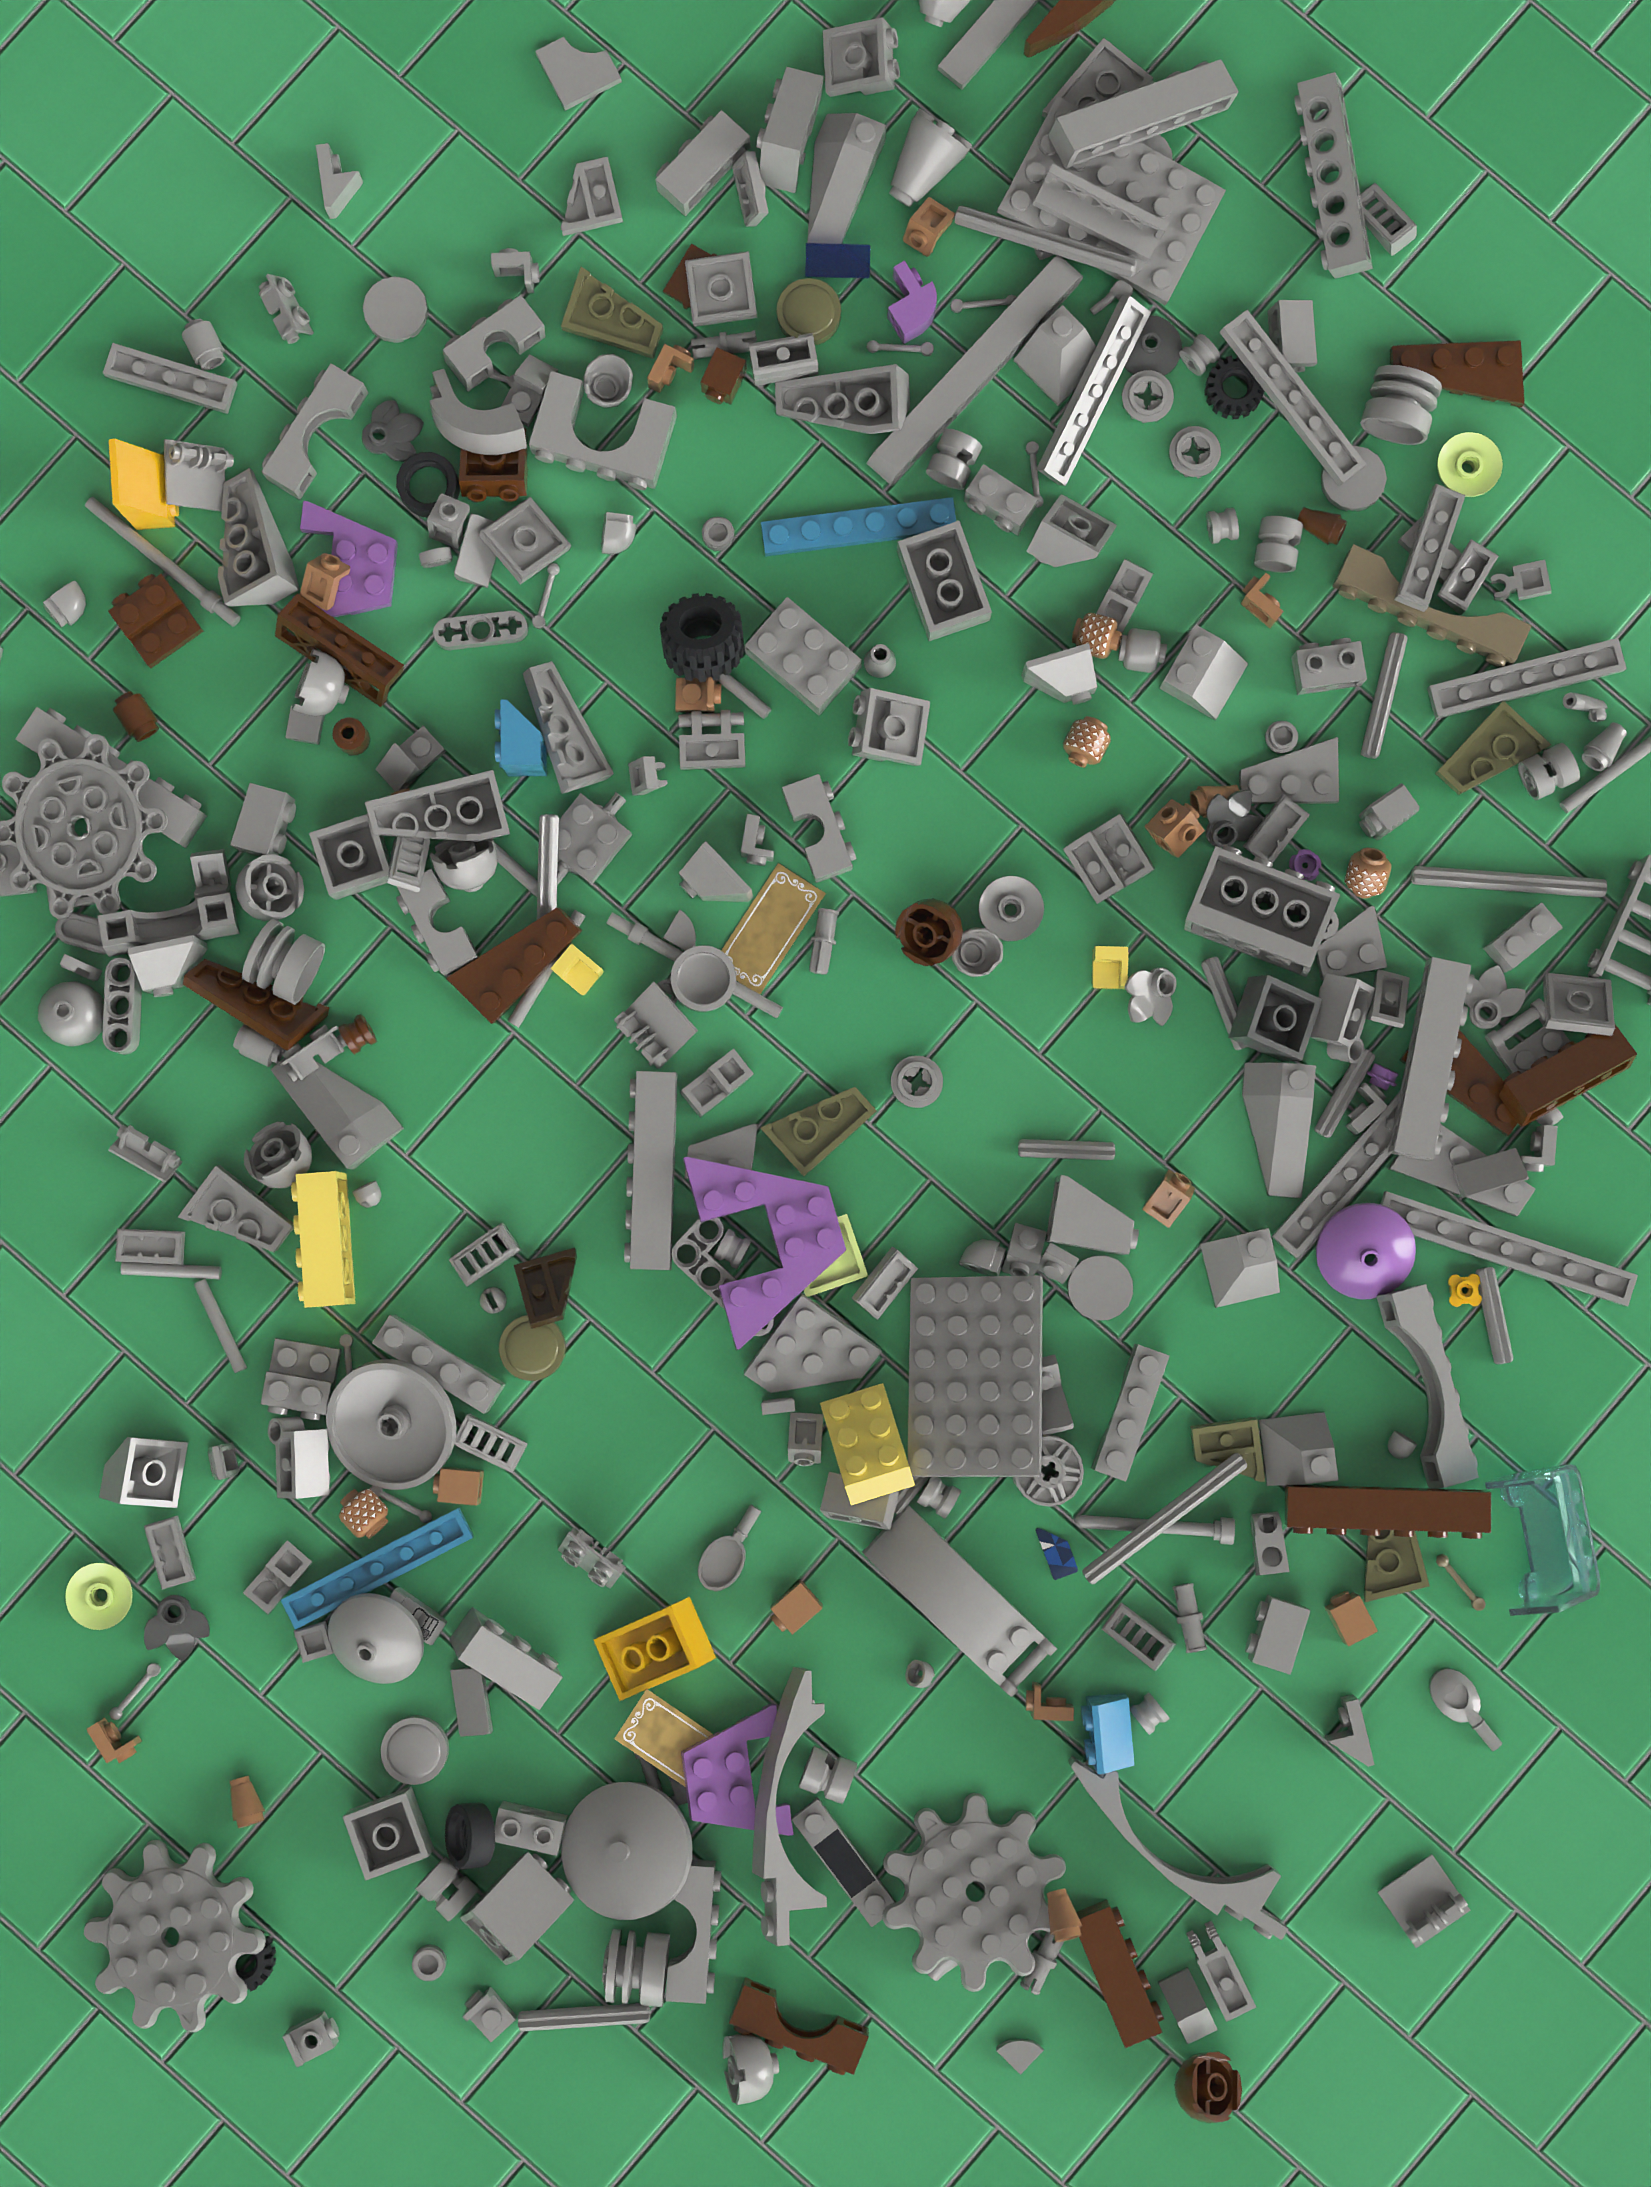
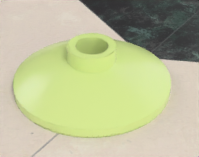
M1473 432L1461 433L1449 439L1442 447L1437 460V470L1443 484L1453 491L1466 495L1465 497L1480 496L1491 490L1498 482L1503 467L1502 456L1495 443L1488 437ZM1462 464H1470L1472 466V472H1464L1462 469Z
M93 1563L79 1569L70 1579L65 1595L67 1609L73 1619L80 1625L93 1630L107 1629L122 1621L130 1610L133 1597L132 1587L127 1576L119 1568L107 1563ZM99 1589H104L107 1592V1599L105 1601L98 1599L97 1592Z

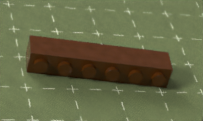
M1285 1485V1525L1293 1527V1533L1313 1534V1528H1326V1534L1346 1535L1347 1529H1360V1535L1380 1536V1530H1394V1536L1413 1537L1414 1531H1428V1537L1447 1538L1448 1532H1461L1462 1538L1481 1539L1482 1533H1491V1492L1475 1489Z

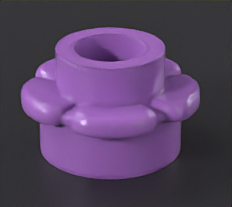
M1303 849L1299 850L1297 855H1293L1290 858L1289 868L1304 875L1303 880L1311 881L1319 875L1318 870L1321 868V860L1311 850ZM1307 863L1308 868L1304 869L1302 864Z
M1374 1063L1371 1071H1367V1074L1371 1076L1369 1083L1384 1090H1388L1390 1085L1397 1086V1083H1395L1398 1076L1397 1072Z

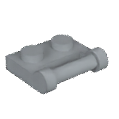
M1540 998L1530 1004L1531 1008L1498 1031L1492 1030L1485 1035L1488 1044L1510 1074L1516 1071L1523 1073L1531 1069V1065L1543 1056L1553 1057L1558 1054V1050L1562 1046L1570 1042L1563 1030L1546 1028L1544 1002ZM1539 1019L1543 1027L1508 1050L1504 1042Z

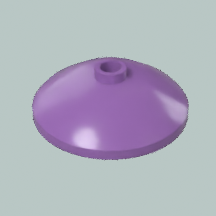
M1376 1203L1354 1204L1338 1211L1323 1226L1316 1244L1317 1264L1324 1279L1339 1293L1356 1299L1377 1298L1378 1295L1395 1290L1408 1277L1414 1265L1416 1255L1414 1235L1407 1222L1393 1209ZM1375 1254V1259L1372 1262H1365V1256Z

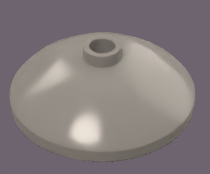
M372 1593L354 1595L344 1600L330 1618L328 1637L335 1656L347 1670L364 1680L380 1684L399 1682L411 1675L421 1662L424 1653V1638L421 1628L413 1615L404 1606L391 1598Z

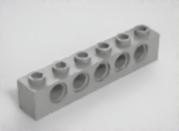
M1336 72L1297 83L1299 95L1294 96L1298 115L1303 114L1304 126L1300 127V135L1303 146L1308 145L1310 157L1305 158V165L1308 176H1313L1315 188L1310 189L1313 207H1318L1320 219L1315 220L1319 239H1324L1325 250L1321 251L1324 270L1329 269L1335 279L1373 269L1342 83ZM1320 110H1329L1324 119L1314 120ZM1325 141H1334L1333 146L1329 150L1320 151V147ZM1330 172H1339L1335 181L1325 182V178ZM1344 202V207L1339 213H1330L1334 204ZM1343 233L1350 234L1345 244H1335L1339 235Z

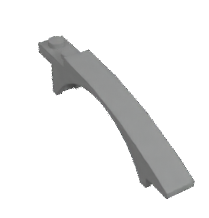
M793 1667L782 1694L765 1752L755 1809L752 1873L765 1879V1882L761 1884V1897L765 1903V1916L761 1919V1929L765 1940L776 1946L790 1945L789 1911L827 1907V1897L806 1883L788 1860L776 1823V1794L785 1761L803 1732L825 1714L824 1703H815V1700L812 1699V1671L802 1667Z
M1071 1756L1068 1762L1089 1795L1123 1837L1169 1881L1217 1916L1225 1904L1227 1906L1224 1910L1239 1921H1242L1244 1917L1255 1923L1253 1929L1264 1937L1271 1939L1272 1935L1280 1940L1284 1938L1288 1931L1284 1921L1262 1908L1281 1877L1275 1868L1267 1864L1241 1875L1209 1877L1188 1873L1171 1866L1144 1846L1129 1826L1121 1804L1118 1772L1112 1771L1105 1774H1097L1094 1769Z

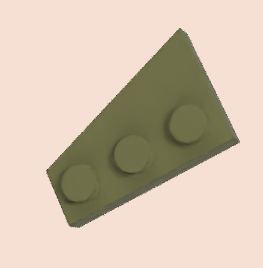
M582 266L580 267L561 324L562 330L654 359L663 332V325L632 302L629 303L619 296L607 284H603L594 278Z
M1503 701L1435 774L1460 795L1513 767L1520 761L1548 748L1551 744Z
M853 1087L787 1117L762 1126L760 1129L804 1177L874 1115L877 1110L856 1087Z
M1380 1530V1536H1367L1364 1602L1430 1586L1415 1531L1413 1537L1394 1536V1530Z

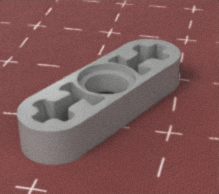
M517 611L441 619L436 623L433 629V636L438 645L445 650L518 643L527 636L528 623L525 617ZM512 619H515L517 624L522 625V627L516 629V634L512 635L509 629L499 630L501 636L496 637V627L493 621L498 620L500 627L509 626ZM485 622L490 626V632L487 637L477 639L472 635V628L476 623ZM466 624L465 631L469 640L464 641L463 635L457 634L452 636V641L447 642L445 637L440 636V634L445 633L446 627L449 626L453 632L463 631L461 625Z

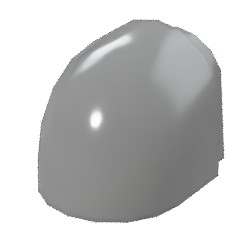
M612 512L604 514L601 554H619L632 544L637 527L636 524H633L634 516Z
M72 581L45 600L43 606L61 628L66 624L71 626L84 613L86 607L85 594L76 581Z
M978 1240L965 1249L959 1264L977 1273L987 1276H999L1007 1249L1000 1247V1242Z

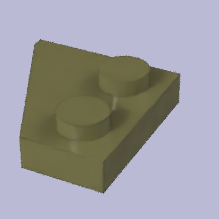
M1256 1417L1190 1426L1194 1459L1197 1462L1218 1467L1233 1454L1238 1453L1248 1465L1239 1474L1251 1477L1259 1482L1265 1481Z

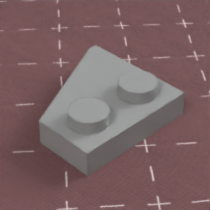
M608 156L576 164L573 185L567 200L568 206L564 222L562 221L561 224L563 236L623 222Z
M1375 906L1368 907L1337 931L1331 938L1320 944L1316 959L1321 981L1324 980L1326 973L1349 976L1387 967Z
M751 1124L690 1145L687 1157L752 1170L758 1124ZM686 1169L684 1179H688Z

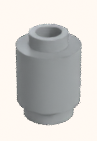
M195 319L185 325L182 338L195 364L200 365L202 370H211L220 366L225 361L223 355L225 350L211 322Z
M246 1024L242 1025L238 1031L233 1047L239 1050V1054L267 1067L273 1062L277 1064L283 1056L282 1053L285 1051V1049Z

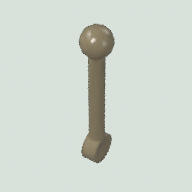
M1438 1555L1436 1558L1437 1565L1444 1567L1470 1598L1472 1608L1477 1611L1483 1610L1486 1605L1484 1599L1477 1597L1449 1564L1447 1555Z

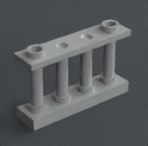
M1651 855L1640 859V861L1636 860L1631 866L1627 876L1631 881L1600 949L1596 948L1589 958L1587 966L1591 967L1587 977H1600L1604 970L1646 989L1647 994L1650 995L1647 1004L1651 1006V977L1610 958L1617 941L1651 956V941L1623 929L1631 911L1651 920V906L1637 900L1643 883L1646 882L1651 885Z

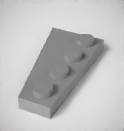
M548 662L528 668L523 673V677L561 793H567L607 780L614 773L554 663Z
M1440 1124L1438 1135H1442L1443 1140L1439 1155L1434 1154V1159L1429 1161L1397 1155L1388 1168L1389 1170L1405 1174L1421 1182L1429 1183L1445 1189V1191L1460 1195L1452 1166L1487 1155ZM1521 1181L1466 1198L1504 1213L1518 1216L1536 1189L1527 1182Z

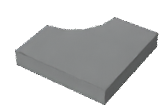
M562 37L535 51L565 111L622 82L607 50L597 53L581 52L572 47Z

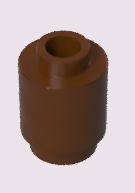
M129 691L115 700L117 705L113 708V712L128 735L134 737L137 742L151 737L159 730L156 724L158 720L141 693L133 694L132 691Z
M347 717L335 724L332 733L333 739L343 752L348 755H359L368 748L370 735L359 720ZM354 732L352 738L346 739L349 733Z

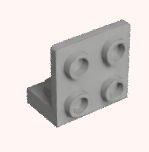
M1055 1354L1042 1357V1436L1070 1430L1074 1427L1062 1389Z

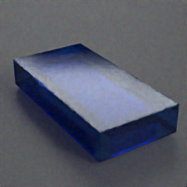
M806 243L805 277L870 279V245Z

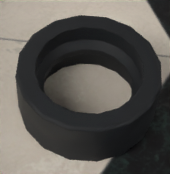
M420 452L410 456L401 465L397 474L396 488L402 502L412 513L428 518L436 501L433 503H422L412 496L409 489L412 475L424 467L439 469L447 479L445 495L454 499H458L460 495V484L453 465L445 457L434 452Z
M483 1803L456 1804L447 1815L445 1844L449 1860L454 1867L458 1869L482 1868L489 1864L495 1848L494 1821L490 1810Z

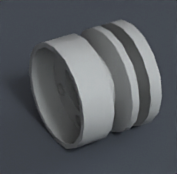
M1400 365L1379 367L1375 371L1374 383L1370 388V394L1373 398L1366 402L1360 421L1361 427L1367 433L1392 443L1403 445L1424 443L1427 440L1433 420L1429 412H1432L1437 407V398L1442 390L1441 382L1434 376L1412 367Z
M271 919L262 928L249 949L242 971V979L252 984L257 981V986L262 989L267 988L275 979L273 994L295 1005L305 995L319 970L325 953V944L306 934L301 935L293 943L295 929L290 926L283 928V923L276 919Z
M1052 1434L1042 1436V1465L1047 1466L1049 1462H1053L1052 1468L1056 1470L1055 1476L1049 1475L1047 1479H1043L1044 1474L1041 1472V1477H1012L1013 1482L1024 1497L1037 1505L1047 1507L1061 1505L1074 1497L1082 1485L1084 1474L1082 1459L1074 1446L1061 1437Z
M613 1929L611 1939L605 1949L602 1982L605 1990V2002L614 2003L617 1987H621L622 2004L628 2003L632 1989H639L640 2005L663 2007L670 1934L648 1932L644 1946L637 1947L635 1931L630 1930L627 1946L621 1945L622 1930Z

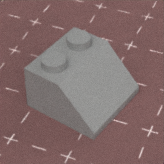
M1195 625L1159 689L1216 720L1248 663L1224 640Z

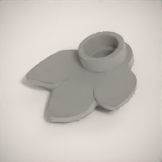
M1496 965L1486 970L1479 980L1474 978L1471 993L1466 994L1464 1003L1469 1007L1471 1022L1478 1028L1490 1029L1496 1026L1502 1017L1513 1016L1520 1010L1525 1000L1526 991L1519 988L1507 989L1503 971L1500 966ZM1482 1007L1489 1009L1490 1016L1488 1019L1480 1016V1009Z
M1160 967L1154 968L1150 972L1139 970L1128 978L1125 983V990L1132 995L1128 1003V1014L1132 1022H1142L1151 1016L1160 1026L1167 1022L1173 1008L1170 996L1176 989V978L1169 970Z

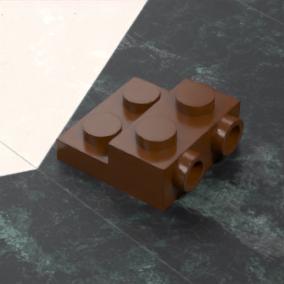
M524 428L525 438H526V444H527V441H528L527 428ZM527 448L500 455L477 454L461 449L459 484L462 497H468L469 500L474 502L484 501L486 497H500L504 501L512 502L516 501L519 496H527Z
M154 574L144 577L138 583L140 589L130 596L128 593L117 596L111 603L113 608L108 610L124 635L131 641L150 668H153L204 632L162 574L157 577Z

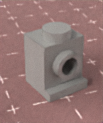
M323 2011L289 2028L283 2035V2039L296 2067H299L305 2062L335 2048L339 2042L337 2037L340 2036L335 2020L333 2018L328 2019L326 2012ZM307 2036H315L318 2043L311 2045Z

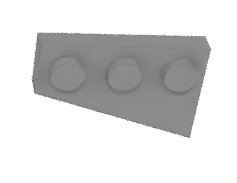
M221 1165L214 1167L178 1216V1218L187 1221L191 1220L211 1230L224 1232L235 1236L241 1241L272 1252L279 1249L294 1229V1224L291 1220Z

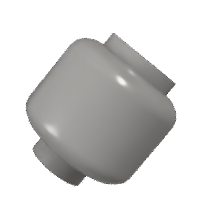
M1132 628L1127 635H1122L1118 660L1123 661V665L1127 670L1152 673L1156 670L1158 663L1164 664L1167 644L1161 643V635L1157 631Z

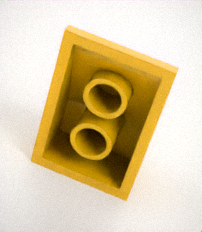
M109 439L113 505L136 530L175 527V517L179 516V506L166 504L164 455L118 439Z
M690 1597L594 1639L619 1701L695 1670L716 1658Z

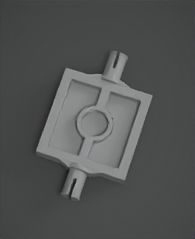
M615 792L605 807L594 804L580 793L559 819L557 886L568 872L581 876L592 885L632 836V833L622 826L614 816L626 802L617 792Z

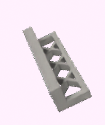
M1055 164L1051 165L1032 204L1146 263L1150 261L1160 238L1169 225V222Z

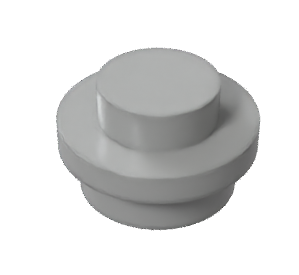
M1277 721L1267 729L1265 741L1270 750L1275 753L1284 754L1290 752L1296 746L1298 732L1291 723Z

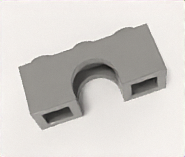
M522 295L514 300L508 299L498 307L497 312L488 318L482 317L472 325L470 331L462 336L456 335L446 343L445 348L442 349L444 361L465 389L470 391L494 374L492 361L486 354V350L490 345L496 342H506L513 346L517 353L521 355L545 338V327Z
M817 774L782 787L793 822L795 823L803 819H814L824 829V835L818 843L804 848L815 882L818 883L851 871L853 869L851 861L856 860V856L851 842L844 843L840 831L844 830L845 826L840 812L836 811L833 813L829 800L834 799L828 780L822 782L820 775Z
M433 869L424 872L419 893L397 887L401 894L396 897L398 904L405 915L410 913L416 924L412 925L411 929L419 943L425 941L430 953L426 954V958L434 972L440 970L441 974L446 977L479 957L466 930L462 926L447 933L439 932L435 929L433 918L436 911L451 901Z

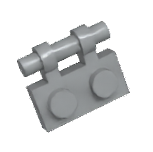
M721 710V713L702 714L701 711H691V714L679 715V727H692V735H679L680 769L746 767L744 733H731V726L744 725V712L731 713V710ZM721 726V734H702V727Z

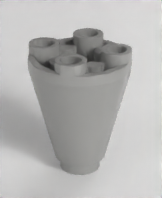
M918 109L911 121L891 181L893 187L889 192L891 196L909 208L914 201L918 202L959 164L972 147V144L961 136L956 135L954 138L952 135L955 130L945 122L939 120L935 125L933 123L935 119L922 109Z

